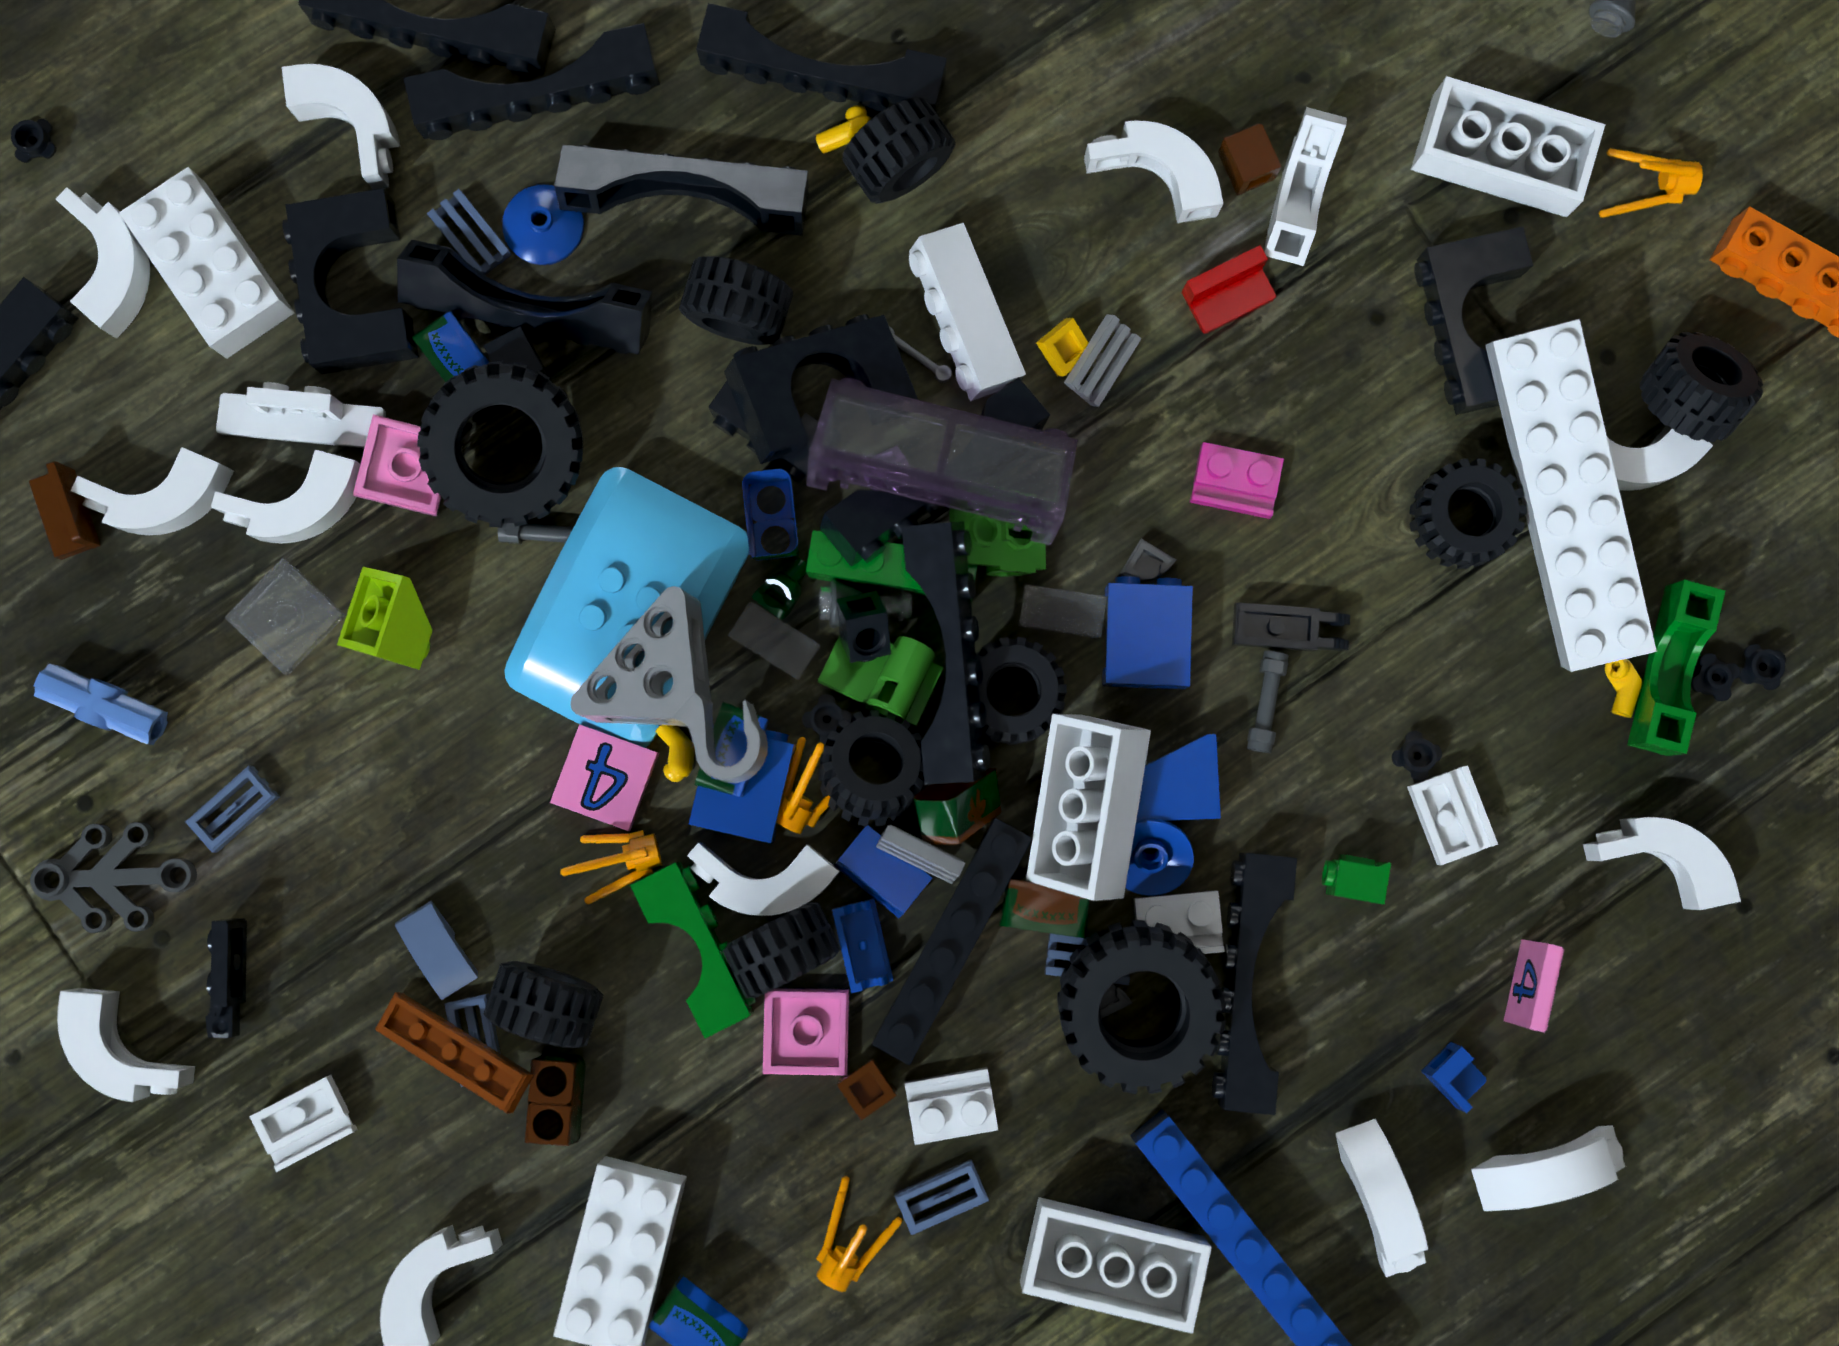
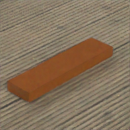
M395 992L375 1029L505 1113H514L534 1075L404 993Z

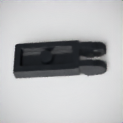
M1235 603L1232 645L1316 651L1318 649L1347 651L1349 650L1348 640L1338 637L1320 638L1318 636L1319 624L1336 627L1350 625V615L1320 612V608Z

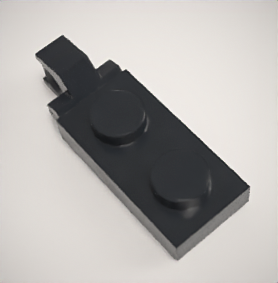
M245 918L212 921V929L209 931L207 938L208 950L211 953V972L207 978V992L211 996V1008L209 1009L210 1013L205 1017L208 1038H233L240 1036V1004L246 1003L247 920Z

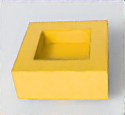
M1065 318L1036 342L1057 376H1066L1071 372L1089 343L1074 318Z

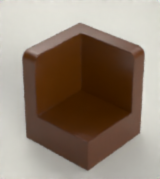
M1262 124L1254 125L1225 137L1218 151L1237 196L1274 181L1282 167Z
M873 1058L850 1075L840 1078L837 1083L838 1088L861 1121L897 1096V1089L893 1083L890 1084Z

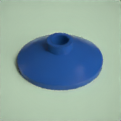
M535 185L520 191L511 199L503 215L502 230L509 248L519 258L535 265H551L566 259L578 247L583 236L584 219L582 212L560 210L554 186ZM541 214L547 216V221L544 225H534L533 222L536 216Z
M1144 819L1136 822L1125 888L1137 894L1154 896L1168 893L1179 887L1189 876L1194 862L1193 848L1187 835L1176 825L1164 820ZM1146 848L1158 849L1153 854H1147L1143 851Z

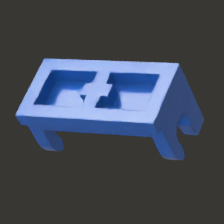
M867 825L834 866L899 919L930 882L932 877L925 871L877 848L876 845L881 835Z
M875 899L833 908V917L842 948L841 951L851 994L864 991L869 987L887 985L890 981H894Z

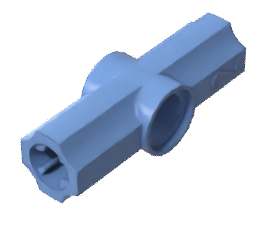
M49 663L43 671L39 672L33 685L35 687V697L75 713L74 717L80 721L104 730L111 731L113 729L141 743L154 745L156 740L163 735L168 724V712L128 696V691L99 679H88L62 666Z

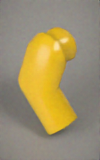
M856 105L850 107L845 113L848 121L816 134L818 147L823 154L849 144L854 135L871 120V117L867 116V110L864 106Z
M1628 659L1606 663V676L1617 692L1611 712L1619 716L1632 718L1642 687V679Z
M660 725L655 732L670 747L668 764L664 766L663 772L668 780L679 782L684 777H688L693 770L694 744L678 726Z

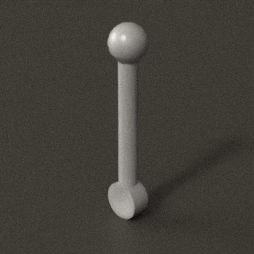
M889 327L897 347L933 371L937 381L945 383L950 380L951 369L948 366H938L894 335V330Z

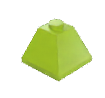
M362 567L337 645L420 670L422 661L427 657L430 650L429 640L433 630L411 579L394 573Z

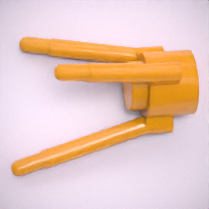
M1611 148L1607 151L1610 157L1637 162L1642 169L1658 171L1659 188L1666 190L1667 193L1602 209L1599 211V216L1604 218L1666 203L1681 204L1684 194L1695 195L1699 191L1703 177L1702 166L1699 162L1664 159Z
M804 737L798 739L795 753L790 762L776 822L798 834L802 833L806 825L815 827L820 816L829 807L828 803L830 800V796L824 797L812 810L810 808L814 802L803 795L824 750L825 745L822 742L816 745L795 791H792L806 743Z
M641 830L625 834L583 835L580 837L582 843L629 844L622 846L623 853L564 867L560 873L562 876H567L622 862L626 863L628 870L636 868L630 874L587 896L584 901L589 905L640 878L653 874V868L662 866V861L654 833L645 835L644 831Z
M843 1176L841 1179L824 1244L816 1258L821 1263L816 1274L817 1278L828 1287L839 1292H845L852 1280L856 1282L859 1280L865 1267L903 1222L901 1217H896L859 1261L855 1252L868 1230L865 1224L860 1225L847 1248L837 1245L833 1251L832 1247L850 1182L848 1176Z

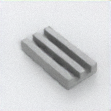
M1106 314L1064 382L1091 406L1099 407L1141 340L1137 334L1129 332L1131 329L1127 325L1120 324V319L1115 315ZM1112 332H1115L1104 352L1100 353ZM1093 364L1094 368L1082 386L1080 383Z
M892 825L887 826L876 845L877 848L950 884L960 876L965 865L964 860Z

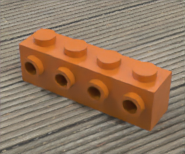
M1750 206L1732 219L1710 261L1719 265L1721 271L1726 275L1742 278L1753 284L1760 294L1769 298H1777L1788 304L1797 315L1807 319H1814L1825 325L1832 335L1839 338V256Z

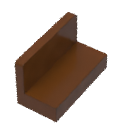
M56 461L46 464L49 474L29 480V484L54 557L63 560L101 546L88 507L82 505L85 500L84 496L71 491L77 478L75 470Z

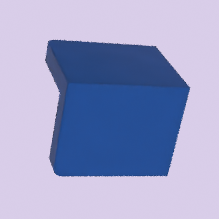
M1450 1042L1421 1072L1455 1108L1468 1113L1473 1107L1467 1100L1486 1083V1077L1472 1064L1471 1061L1474 1058L1462 1046Z

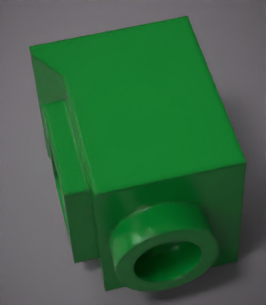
M1340 854L1339 860H1326L1322 871V885L1327 886V895L1385 905L1391 863H1375L1373 859Z

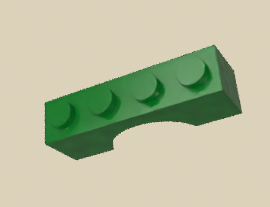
M813 530L806 567L808 578L825 581L837 579L845 584L887 586L925 595L920 585L905 569L904 547L902 544L886 542L884 543L886 548L875 559L868 563L862 559L851 567L822 531ZM968 565V571L973 574L975 580L977 565Z
M1682 580L1665 586L1653 635L1657 652L1649 653L1627 743L1628 746L1665 756L1687 754L1697 714L1692 707L1690 697L1692 677L1704 645L1716 632L1725 590L1688 580Z
M675 862L631 884L630 887L648 924L667 923L675 925L687 932L699 948L702 958L701 977L697 987L686 1002L704 1039L751 1016L754 1013L751 1005L756 1003V998H746L723 953L728 942L720 943L714 931L715 928L719 927L718 920L709 904L702 906L695 892L701 887L690 866L683 868L681 862Z

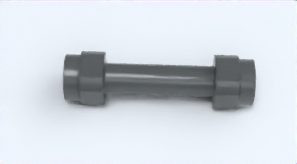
M514 523L503 524L502 528H498L499 542L509 544H522L523 540L566 543L573 527L529 523L515 527Z
M1264 651L1259 671L1264 673L1255 728H1250L1248 733V750L1272 753L1276 732L1271 730L1280 678L1287 674L1288 654Z

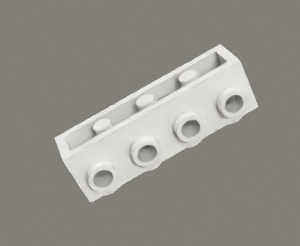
M964 223L919 236L909 251V264L913 274L916 277H920L925 290L924 299L926 307L932 315H935L941 329L940 340L945 351L951 353L956 365L955 375L960 388L966 391L969 400L973 401L997 393L1018 377L1022 379L1026 375Z

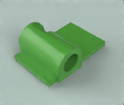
M964 495L949 496L950 522L964 521L965 530H968L971 536L972 550L971 554L967 556L968 565L986 566V575L1001 577L1036 573V570L1046 569L1045 504L1035 503L1034 498L1005 495L991 498Z
M839 635L817 682L865 704L866 710H879V716L885 718L888 712L897 715L896 722L902 724L906 720L916 728L943 670V667L933 663L935 657L933 650L917 640L899 636L894 645L890 643L891 655L877 657L868 662L858 661L850 663Z

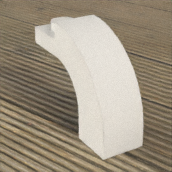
M300 64L282 67L286 106L299 121L337 118L352 124L357 135L362 177L373 190L389 188L387 173L393 172V163L388 148L400 147V142L390 116L369 88L351 74L331 66Z
M1306 107L1297 136L1294 137L1275 199L1264 249L1267 257L1304 266L1316 234L1318 213L1326 181L1346 128V117Z
M1126 121L1121 139H1117L1114 135H1106L1093 140V143L1087 144L1084 156L1087 173L1125 167H1141L1160 176L1171 191L1177 223L1218 216L1223 206V199L1215 169L1204 151L1182 132L1156 122Z
M66 187L56 200L90 230L98 248V262L94 274L70 302L100 329L117 339L135 319L145 301L150 281L149 257L120 216V211L109 202L101 206L86 192L80 198Z
M1666 426L1647 447L1642 448L1621 446L1607 437L1619 490L1626 491L1650 488L1678 476L1694 466L1713 447L1710 442H1706L1703 439L1700 441L1691 439L1687 435L1675 432L1669 426Z
M181 447L169 475L159 486L149 492L138 495H125L80 476H77L71 491L86 497L82 505L105 514L102 523L129 533L161 535L181 530L207 514L212 509L211 504L215 491L224 493L234 471L216 461Z
M315 450L304 483L289 498L276 503L263 504L215 491L211 508L224 513L223 521L247 528L246 535L259 541L269 543L303 541L317 536L332 527L352 506L356 499V496H353L360 463L352 459Z
M1658 817L1619 819L1622 829L1597 833L1596 842L1583 844L1587 861H1604L1642 852L1658 857L1671 869L1675 876L1683 909L1704 910L1741 902L1734 874L1722 852L1701 832L1679 821Z
M697 843L687 855L695 862L690 868L699 877L709 884L713 879L719 882L709 895L710 898L733 911L756 916L782 914L807 904L821 894L840 873L838 868L809 844L803 848L783 872L766 879H756L742 875L704 843Z
M86 988L60 991L57 1017L60 1042L73 1069L91 1087L109 1097L135 1102L150 1097V1093L162 1095L177 1094L178 1088L193 1084L195 1066L147 1062L135 1057L125 1048L117 1030L120 991Z
M1376 1119L1335 1133L1341 1161L1366 1211L1375 1241L1379 1265L1385 1276L1389 1277L1397 1273L1409 1272L1416 1266L1426 1263L1424 1251L1428 1250V1245L1415 1202L1399 1163Z
M1613 1125L1598 1126L1569 1143L1548 1150L1527 1154L1494 1156L1471 1170L1483 1210L1501 1211L1556 1203L1593 1192L1617 1181L1616 1172L1624 1168L1625 1164L1623 1161V1150L1617 1141Z
M450 1225L429 1236L404 1257L391 1275L382 1299L380 1326L384 1346H432L440 1338L432 1308V1292L438 1276L442 1271L450 1267L494 1254L503 1245L498 1228L485 1232L483 1226L475 1227L458 1234L459 1241H457L454 1227Z

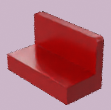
M1261 245L1186 282L1181 293L1204 334L1232 322L1275 299L1276 294L1262 269L1268 258Z

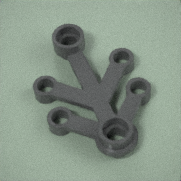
M133 822L127 825L124 829L123 837L91 870H76L93 849L105 848L112 840V831L107 825L90 824L83 829L81 838L61 859H47L39 863L31 874L30 883L38 897L47 901L61 900L81 919L82 927L87 932L100 933L110 928L112 924L111 913L106 908H93L75 888L91 887L123 918L127 929L137 932L145 931L152 926L154 914L146 906H137L117 886L160 884L168 892H183L194 885L197 871L192 862L183 858L166 860L159 868L117 869L137 847H145L152 842L154 831L149 824L144 822ZM138 827L142 828L144 832V837L140 842H136L133 837L134 830ZM95 829H99L102 833V839L97 844L92 840V833ZM180 867L186 872V878L182 883H179L175 878V872ZM54 872L58 873L60 877L57 887H53L50 883V876ZM137 911L144 915V922L141 926H137L133 920L134 914ZM96 912L102 917V924L98 928L92 924V916Z

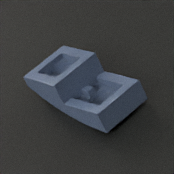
M432 900L395 922V927L407 949L441 1000L478 978L477 969L456 942L455 932Z

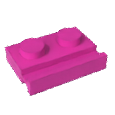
M1203 442L1200 447L1190 503L1270 519L1274 513L1273 508L1277 497L1284 458Z

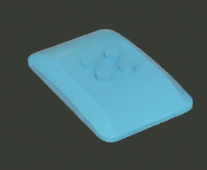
M613 467L605 471L561 550L508 658L504 670L507 683L515 691L578 724L644 748L649 746L657 735L655 731L660 725L596 723L575 714L571 709V698L662 592L669 587H679L700 601L704 638L706 639L749 555L746 531L630 469ZM661 612L654 617L652 626L663 615L664 612ZM670 619L664 625L663 635L671 630L673 619ZM633 644L626 649L624 653V658L635 647L636 644ZM642 651L637 656L635 661L636 667L643 662L645 651ZM608 676L603 677L598 681L596 685V690L608 678ZM673 677L665 682L663 694L671 690ZM616 683L609 688L608 699L615 694Z

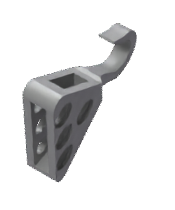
M676 586L669 587L662 592L571 698L570 705L572 711L596 723L687 726L690 729L699 766L709 776L723 782L739 783L748 780L760 770L767 756L768 741L765 732L759 724L754 704L744 700L743 717L744 732L748 740L747 751L744 757L733 766L723 767L717 761L714 750L713 703L710 693L701 603L697 598ZM664 612L663 615L652 626L654 617L657 614ZM673 619L671 630L663 635L664 625L667 621ZM636 644L635 647L624 658V653L629 646ZM642 651H645L643 662L636 667L635 661L637 656ZM608 676V678L596 690V685L601 678ZM673 677L671 690L663 694L665 682ZM616 683V692L608 699V690L611 685Z

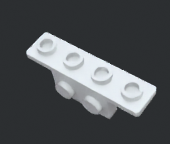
M265 382L263 383V388L247 387V395L222 393L220 395L216 431L221 435L365 448L373 414L385 417L386 411L381 407L343 404L330 394V390L322 387L305 386L304 392L289 391V386L284 384Z

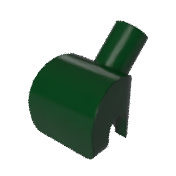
M797 558L785 573L778 571L766 579V582L751 597L777 618L785 619L801 595V586L798 582L806 574L807 563Z

